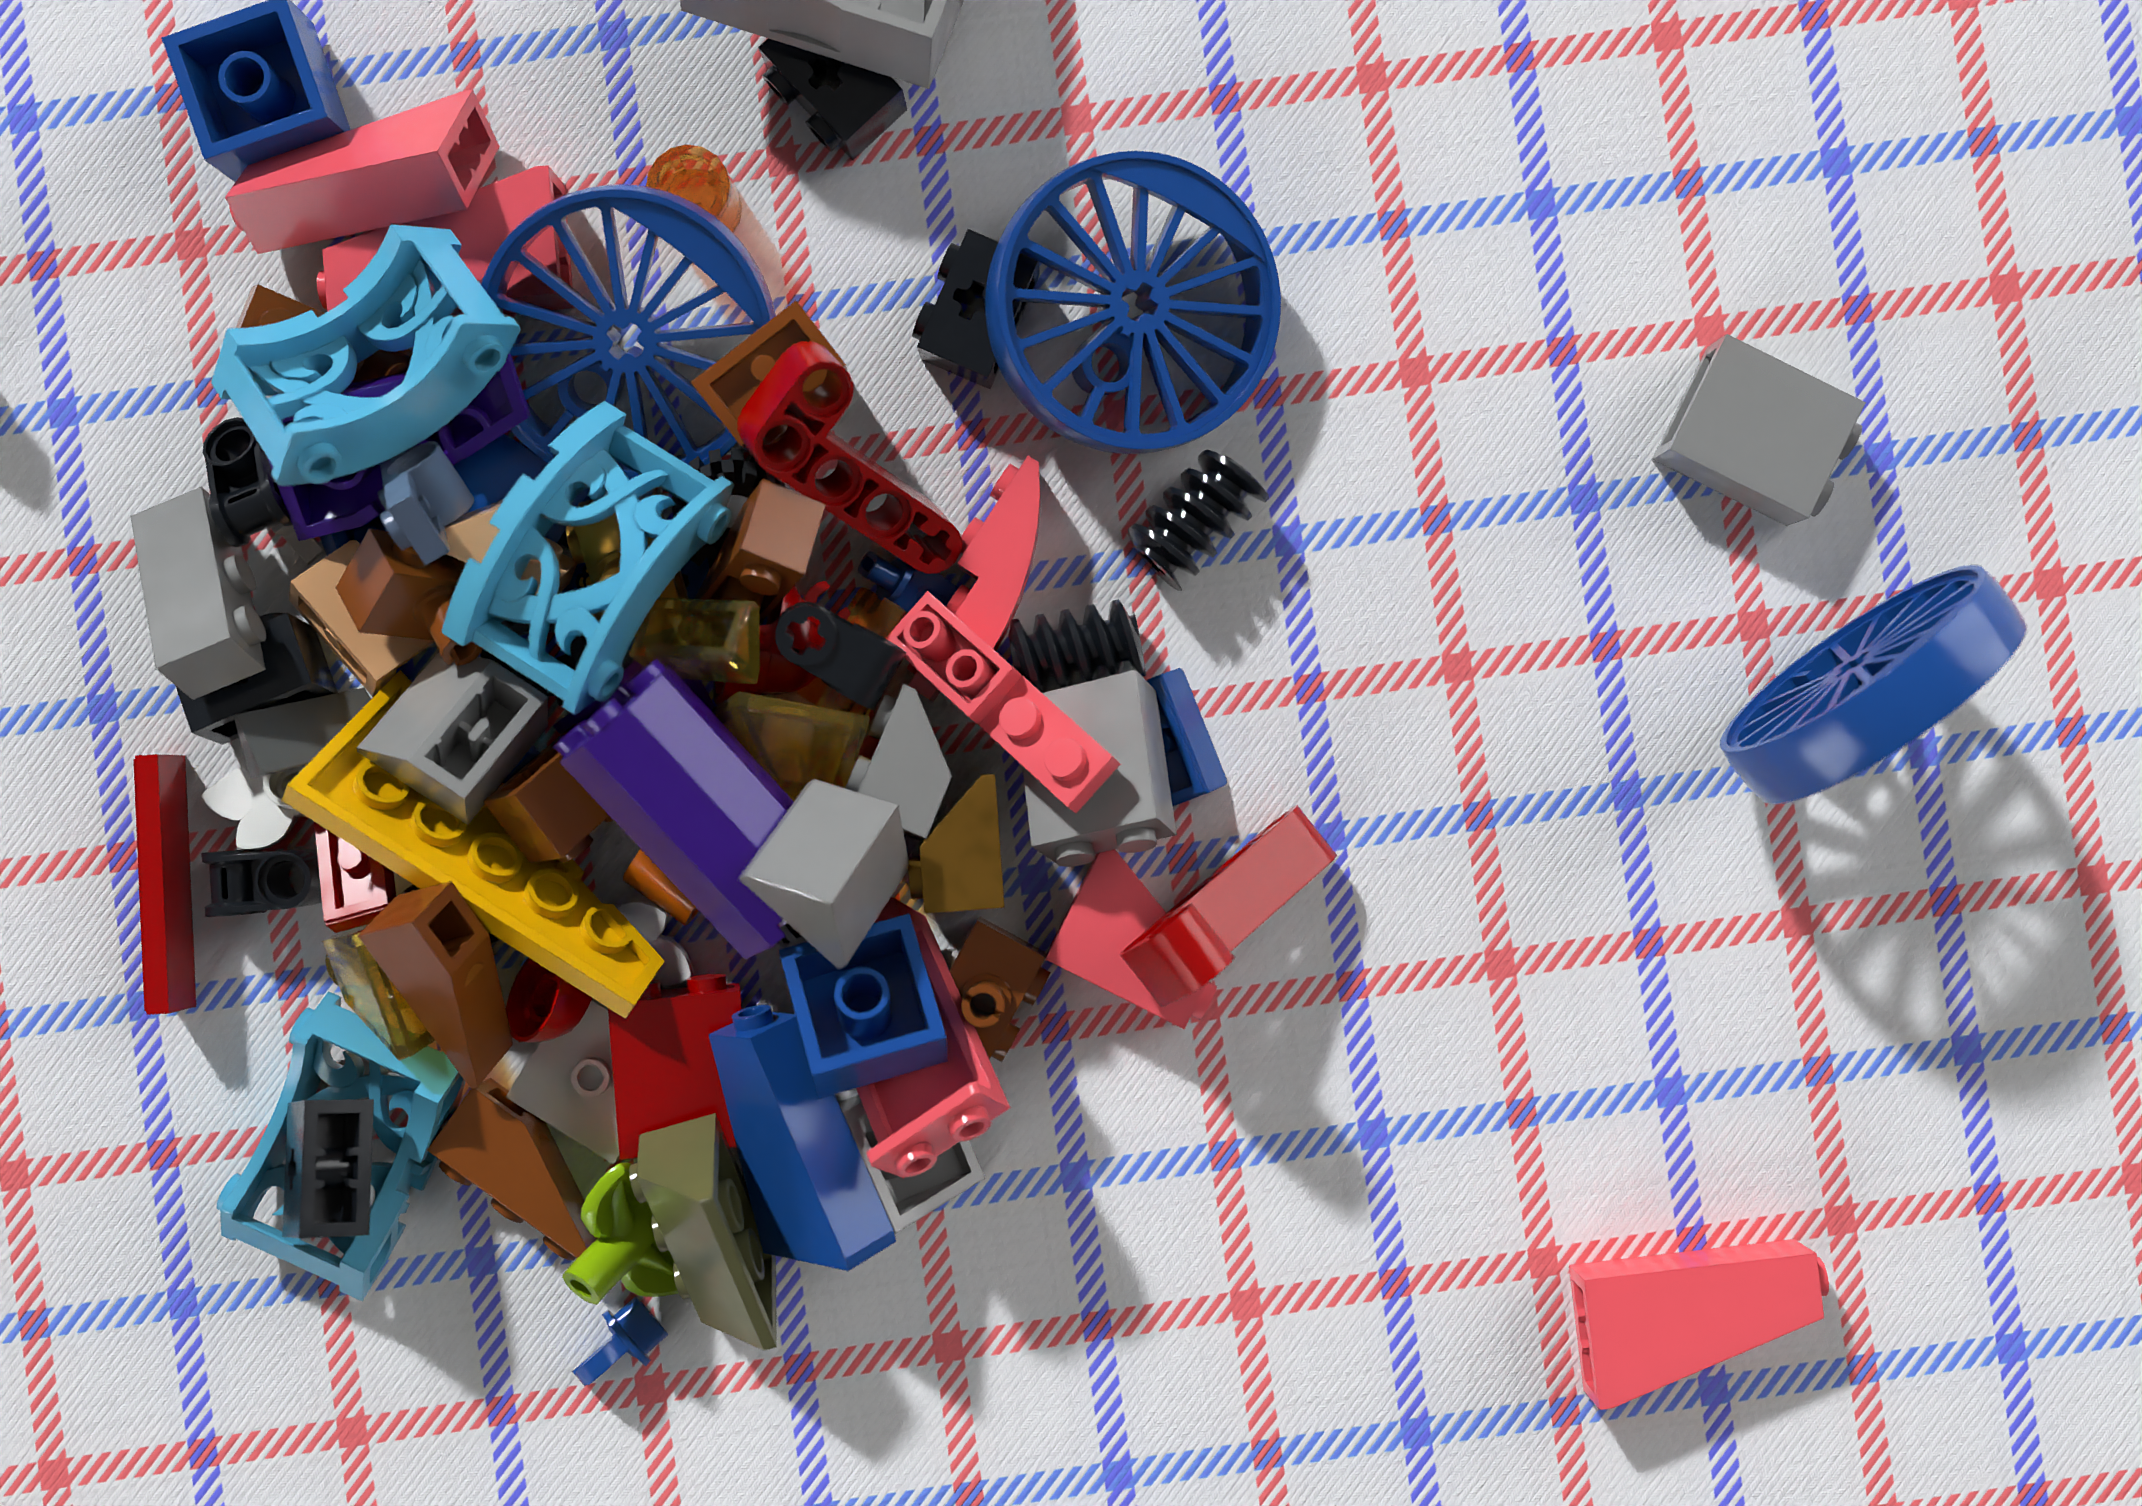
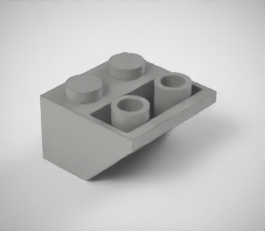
M439 651L358 745L357 751L468 825L485 805L483 801L498 789L548 727V696L493 660L477 657L470 663L456 666L454 661L451 665H448L441 658Z
M903 684L897 699L886 694L884 695L869 736L880 740L872 760L859 755L845 789L898 805L903 833L922 841L927 838L952 776L916 689Z

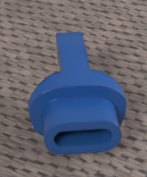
M868 551L858 567L859 574L877 585L876 595L879 600L887 604L895 601L898 607L906 614L927 591L946 607L958 589L955 584L939 573H923L900 558H895L889 562L873 551Z
M637 1296L615 1315L609 1310L602 1314L613 1336L572 1371L584 1386L590 1385L626 1352L637 1358L644 1366H647L651 1361L647 1353L668 1336L666 1330Z

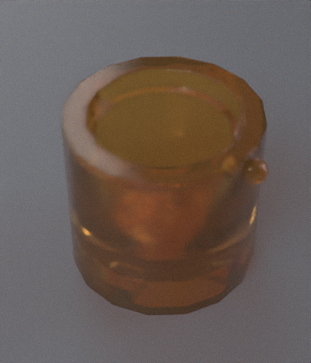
M685 144L668 149L655 160L648 172L646 187L663 190L695 203L715 216L734 233L741 220L742 202L735 183L717 155L704 147Z

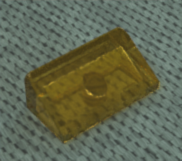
M658 598L642 622L629 656L644 667L657 658L664 666L669 665L681 679L755 684L757 683L760 671L759 606L754 601Z

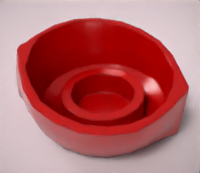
M528 958L515 977L506 1004L510 1034L518 1042L527 1043L550 1041L572 1031L579 1024L590 1005L592 997Z

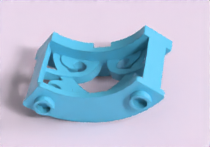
M390 224L385 239L375 256L356 279L343 289L348 299L318 318L313 310H310L299 316L269 325L250 328H227L211 384L221 400L231 399L272 463V476L278 485L325 483L333 478L352 474L377 465L408 450L451 421L485 388L494 374L502 368L520 332V327L514 318L503 316L458 254L462 244L451 229ZM459 307L463 314L457 315L455 318L450 316ZM414 346L402 384L391 392L377 398L341 395L354 379L357 363L368 358L379 349L396 352ZM279 394L274 397L266 398V396ZM294 416L295 423L285 427L281 420Z
M606 401L578 418L549 444L550 451L556 457L535 480L523 474L507 494L489 521L490 524L500 530L481 563L476 559H468L454 590L441 632L461 646H465L471 641L564 700L562 707L573 715L578 714L595 700L603 702L614 693L624 673L621 663L648 612L686 562L706 543L713 544L722 536L732 514L727 505L734 483L723 476L713 481L623 425L626 414ZM615 460L638 473L639 476L629 480ZM656 487H660L687 505L674 519L665 520L661 519L660 516L662 510L676 505L670 497L653 495L639 501V497ZM585 488L590 489L589 496L596 502L584 507L576 508L571 506V502ZM616 512L621 539L620 572L589 587L558 594L560 583L559 563L553 548L544 538L554 523L565 526L590 525L604 520ZM647 536L655 539L649 548ZM532 559L539 560L541 563L542 573L537 596L534 595L538 587V581L533 577L521 580L524 570ZM606 609L600 621L592 615ZM506 620L530 624L529 641L501 624V622ZM556 623L555 635L557 643L570 657L572 640L581 635L586 637L587 646L575 671L545 652L550 624Z
M327 992L315 1010L306 1008L296 1020L289 1036V1043L293 1044L291 1062L274 1113L242 1175L236 1173L229 1179L218 1198L216 1207L220 1210L221 1235L232 1241L238 1239L339 1285L340 1292L363 1301L406 1227V1224L399 1222V1216L406 1213L410 1205L407 1203V1200L410 1196L408 1193L411 1187L422 1191L427 1185L438 1160L437 1157L427 1150L442 1130L440 1127L448 1115L453 1114L458 1108L465 1080L443 1051L435 1050L342 1008L341 997ZM332 1045L345 1050L343 1051L345 1065L338 1064L333 1060L331 1055ZM361 1057L369 1060V1074L364 1075V1064ZM321 1079L330 1085L316 1093ZM387 1095H393L389 1102V1111L399 1107L407 1112L409 1119L406 1127H400L392 1123L388 1113ZM365 1097L374 1099L373 1128L383 1144L396 1153V1157L393 1163L372 1162L371 1185L375 1190V1200L370 1205L369 1235L328 1237L344 1254L343 1258H340L302 1241L301 1239L303 1238L282 1237V1231L253 1218L259 1203L272 1186H277L284 1190L285 1164L282 1163L286 1157L288 1103L303 1100H357ZM283 1206L272 1215H283Z

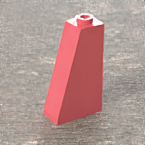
M473 89L248 165L225 199L229 204L231 216L237 227L246 233L257 254L388 227L390 224L397 225L467 210L500 146Z
M548 165L535 166L477 189L467 210L397 225L451 229L462 244L458 255L481 285L493 256L506 237L531 213L545 204L564 196V183ZM389 226L368 231L322 249L324 271H319L317 274V292L319 300L327 312L348 299L343 289L367 267L385 239ZM550 226L536 238L527 249V252L573 288L570 255L554 228ZM518 262L505 296L551 310L575 308ZM457 307L450 316L455 318L457 315L463 314V312ZM503 309V314H514V313H516V312H512V311Z
M1795 1239L1569 1265L1583 1391L1599 1410L1611 1409L1823 1319L1822 1296H1827L1829 1292V1280L1823 1261L1811 1249Z

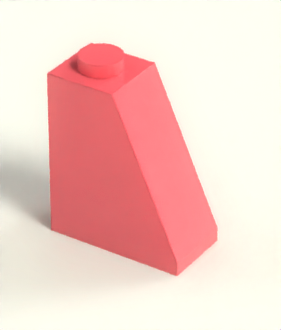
M1115 849L1096 853L1095 859L1092 861L1046 953L1045 960L1182 1029H1185L1191 1016L1199 1020L1202 1019L1217 989V985L1208 982L1196 992L1164 1007L1158 1004L1120 956V953L1166 912Z

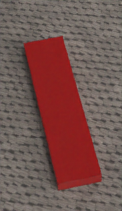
M135 755L133 762L144 1011H146V1015L169 1014L196 1007L185 755Z

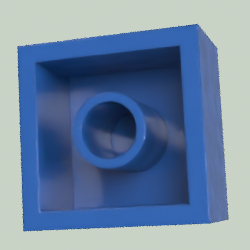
M267 0L162 37L203 158L234 182L237 181L248 165L351 130L314 23L291 0Z
M909 913L873 923L846 966L839 969L809 942L778 950L818 1099L948 1062L946 1033Z

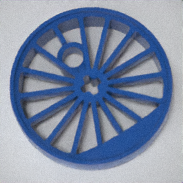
M1124 151L1089 158L1064 169L1041 185L1018 208L1007 224L991 260L985 293V315L988 336L997 365L1012 392L1035 418L1057 434L1089 448L1118 454H1145L1176 448L1203 437L1229 419L1248 400L1260 383L1274 352L1280 325L1281 293L1276 263L1262 228L1245 203L1225 183L1203 168L1174 156L1148 151ZM1111 179L1133 187L1130 258L1103 180ZM1087 185L1113 263L1060 202V195L1078 186ZM1152 195L1172 205V208L1146 264L1148 197ZM1043 211H1047L1102 277L1028 238L1031 227ZM1184 213L1209 226L1200 237L1157 276ZM1219 233L1223 235L1235 257L1236 263L1169 287L1165 286L1171 278ZM1021 252L1100 294L1015 288L1013 279L1019 253ZM1240 272L1246 305L1171 300L1170 297ZM1134 292L1137 295L1135 306L1143 311V313L1131 319L1127 316L1130 306L1121 299ZM1012 301L1097 307V312L1021 339L1017 336ZM1172 313L1246 318L1241 349ZM1101 322L1102 325L1076 349L1074 355L1042 384L1031 369L1024 355V349ZM1170 330L1236 363L1221 390ZM1160 345L1210 402L1187 421H1185ZM1098 347L1111 350L1118 359L1119 372L1112 382L1101 380L1093 371L1092 356ZM1142 348L1170 425L1167 431L1161 433L1142 434L1139 430ZM1071 373L1076 384L1088 393L1079 416L1065 408L1052 396V391ZM1125 389L1124 431L1117 432L1095 425L1093 417L1102 397Z
M616 184L586 188L559 197L531 213L512 230L493 256L481 283V286L500 312L503 314V309L593 337L514 344L511 348V356L595 349L565 368L523 390L527 400L558 383V395L566 409L554 426L550 428L527 403L531 416L512 428L511 431L529 450L545 462L550 463L556 455L550 451L549 444L561 434L574 416L580 418L600 404L587 403L577 395L574 388V379L576 374L581 371L595 372L604 380L607 386L605 401L616 407L622 395L625 380L627 381L634 432L648 440L639 381L640 375L685 452L675 457L687 465L697 456H699L704 465L710 463L709 451L720 448L722 458L731 448L738 444L725 427L712 439L697 447L652 370L654 369L721 422L692 385L691 381L660 357L707 370L718 360L665 345L661 342L753 334L776 316L768 286L758 265L743 243L727 226L705 209L675 194L651 187ZM594 207L599 208L601 211L615 305L566 223V217L574 212ZM614 209L648 229L629 305ZM550 226L556 231L601 310L527 252V249L536 238ZM660 237L683 254L684 257L646 307L643 308L641 305L658 238ZM518 262L593 322L505 296ZM692 263L717 284L657 318L653 315ZM725 292L753 321L661 330L662 326ZM632 323L641 330L637 337V342L644 349L633 346L625 352L617 345L621 334L614 327L616 325L618 328L625 329ZM615 460L629 480L639 476L638 473Z
M1965 565L1934 575L1897 593L1861 614L1784 669L1763 687L1733 718L1721 737L1720 748L1744 783L1765 803H1788L1824 791L1861 773L1897 752L1934 727L1971 698L2002 669L2017 651L2027 631L2026 622L2001 585L1982 566Z

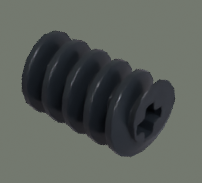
M1211 450L1202 451L1198 456V463L1202 472L1188 468L1181 473V482L1186 492L1172 486L1163 492V499L1169 511L1156 505L1150 506L1145 511L1152 530L1139 524H1133L1128 529V535L1142 560L1162 580L1178 591H1182V588L1174 575L1177 568L1194 576L1200 572L1191 555L1195 550L1211 557L1217 554L1209 538L1213 531L1229 539L1235 535L1226 517L1230 513L1247 521L1252 517L1244 498L1250 495L1263 502H1267L1269 499L1268 493L1246 469L1231 458Z
M1119 599L1111 601L1108 620L1105 621L1094 604L1086 606L1083 625H1078L1069 609L1060 612L1057 630L1052 629L1044 614L1036 615L1033 634L1031 635L1027 634L1019 619H1012L1010 621L1008 636L1014 668L1041 693H1045L1047 690L1049 676L1053 675L1059 686L1064 688L1072 686L1074 671H1079L1084 681L1088 682L1097 679L1100 666H1104L1110 676L1122 673L1123 665L1126 661H1129L1133 669L1137 670L1142 677L1146 676L1143 651L1134 611L1133 615L1129 616Z

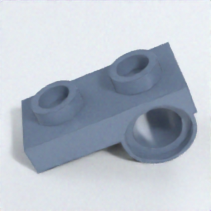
M435 441L425 442L380 464L383 489L377 493L386 509V512L381 514V519L393 540L402 550L413 546L422 561L427 565L450 552L445 526L465 514L471 508L475 499L439 444Z

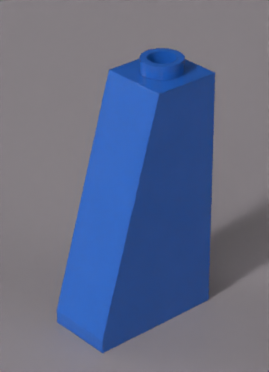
M757 1005L737 1011L732 1015L733 1023L708 1035L763 1253L850 1271L896 1242L890 1220L835 1094L818 1099L796 1015L772 1012L769 1005Z

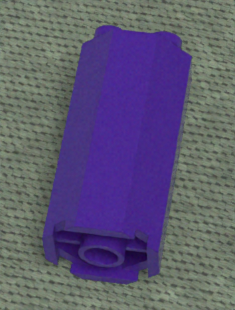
M655 658L629 682L626 680L621 683L608 699L596 706L599 710L592 717L576 725L555 744L554 748L563 757L560 763L746 960L772 948L786 935L780 927L786 925L787 922L738 878L794 802L669 665L664 666Z

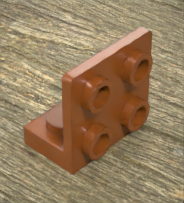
M797 301L790 304L691 381L692 385L739 445L750 455L752 454L741 441L737 431L738 417L744 405L779 357L791 345L801 341H814L821 344L847 370L844 361ZM820 369L811 373L805 380L803 391L817 389L824 382L827 369ZM778 425L771 428L763 439V445L774 444L783 438L787 425Z

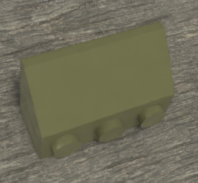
M716 1113L640 1134L637 1163L631 1164L629 1168L630 1182L639 1203L648 1202L653 1213L652 1230L659 1250L661 1252L670 1251L674 1260V1280L680 1297L683 1300L691 1298L701 1323L763 1351L777 1347L775 1255L763 1253L747 1187Z

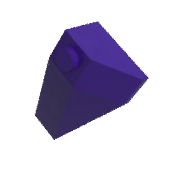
M510 352L502 368L494 374L485 388L467 407L446 425L413 447L425 442L435 441L454 466L528 419L531 414ZM407 372L350 383L341 395L362 398L382 397L402 384ZM294 416L281 420L285 427L295 423ZM268 459L271 469H273V465ZM384 462L352 474L333 478L321 484L278 485L298 540L303 541L361 527L386 509L377 493L383 489L380 464Z

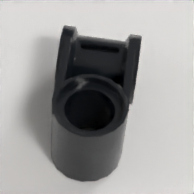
M235 417L216 425L203 443V455L206 462L210 491L208 505L213 521L221 535L232 546L241 547L249 543L252 534L279 523L284 526H291V519L277 482L272 476V469L267 456L245 420Z
M798 602L788 607L780 616L775 631L776 645L787 660L822 679L826 685L838 693L871 710H874L907 653L894 643L857 623L852 624L823 606L812 602ZM809 616L814 617L819 621L817 633L824 638L823 642L820 645L809 642L803 650L793 646L795 634L787 628L792 621L804 624Z
M263 849L201 853L202 863L209 865L211 904L204 907L205 917L265 913L267 910L290 909L322 903L317 850L297 849L263 852ZM294 864L301 868L304 875V886L299 894L293 890L289 882V873Z

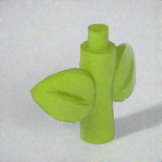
M628 1162L619 1163L612 1167L600 1178L587 1195L581 1209V1220L587 1231L594 1237H597V1239L562 1275L569 1289L578 1297L591 1304H598L619 1280L622 1281L628 1291L639 1296L662 1297L678 1294L673 1274L674 1260L670 1251L661 1252L656 1244L652 1230L653 1213L648 1202L639 1203L635 1198L629 1175L631 1164Z

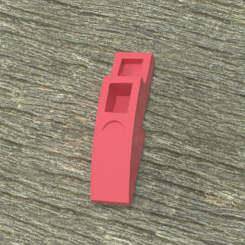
M1030 456L1026 457L1019 469L1012 464L1008 465L990 494L998 502L985 522L975 517L962 534L961 553L963 555L957 564L960 570L977 581L971 589L962 584L946 606L995 651H997L1007 634L1010 621L1014 618L1021 603L1032 569L1038 539L1041 508L1039 462ZM909 663L907 670L913 673L914 677L908 686L916 689L918 693L934 702L941 691Z
M929 591L922 596L885 638L906 651L907 653L904 658L1075 814L1121 765L1108 751Z

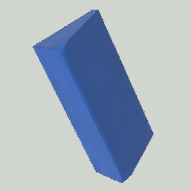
M1178 668L1146 680L1156 690L1172 806L1225 786L1227 778L1184 671Z

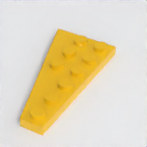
M399 670L291 780L285 789L281 801L420 889L452 881L489 933L626 1019L665 960L614 904L601 903L582 882L581 878L585 872L573 859L565 863H561L558 859L530 863L486 805L481 808L467 825L358 753V745L412 684L406 675Z

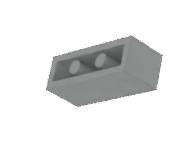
M202 486L131 516L155 669L192 700L266 670L260 642L266 640V631L259 615L253 608L250 593L256 589L253 572L243 557L242 547H234L229 544L216 527L208 505L210 494Z

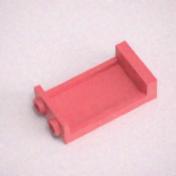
M891 897L874 923L910 914L946 1033L948 1062L856 1088L878 1142L876 1146L866 1153L871 1166L904 1179L905 1177L916 1176L929 1170L936 1163L937 1156L958 1142L968 1141L982 1135L991 1126V1121L1010 1109V1105L975 1026L970 1024L962 1013L961 1003L963 999L926 916L896 898Z

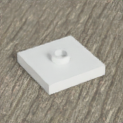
M592 998L585 1015L572 1031L553 1040L539 1042L507 1093L506 1098L611 1164H614L619 1160L620 1156L608 1008Z

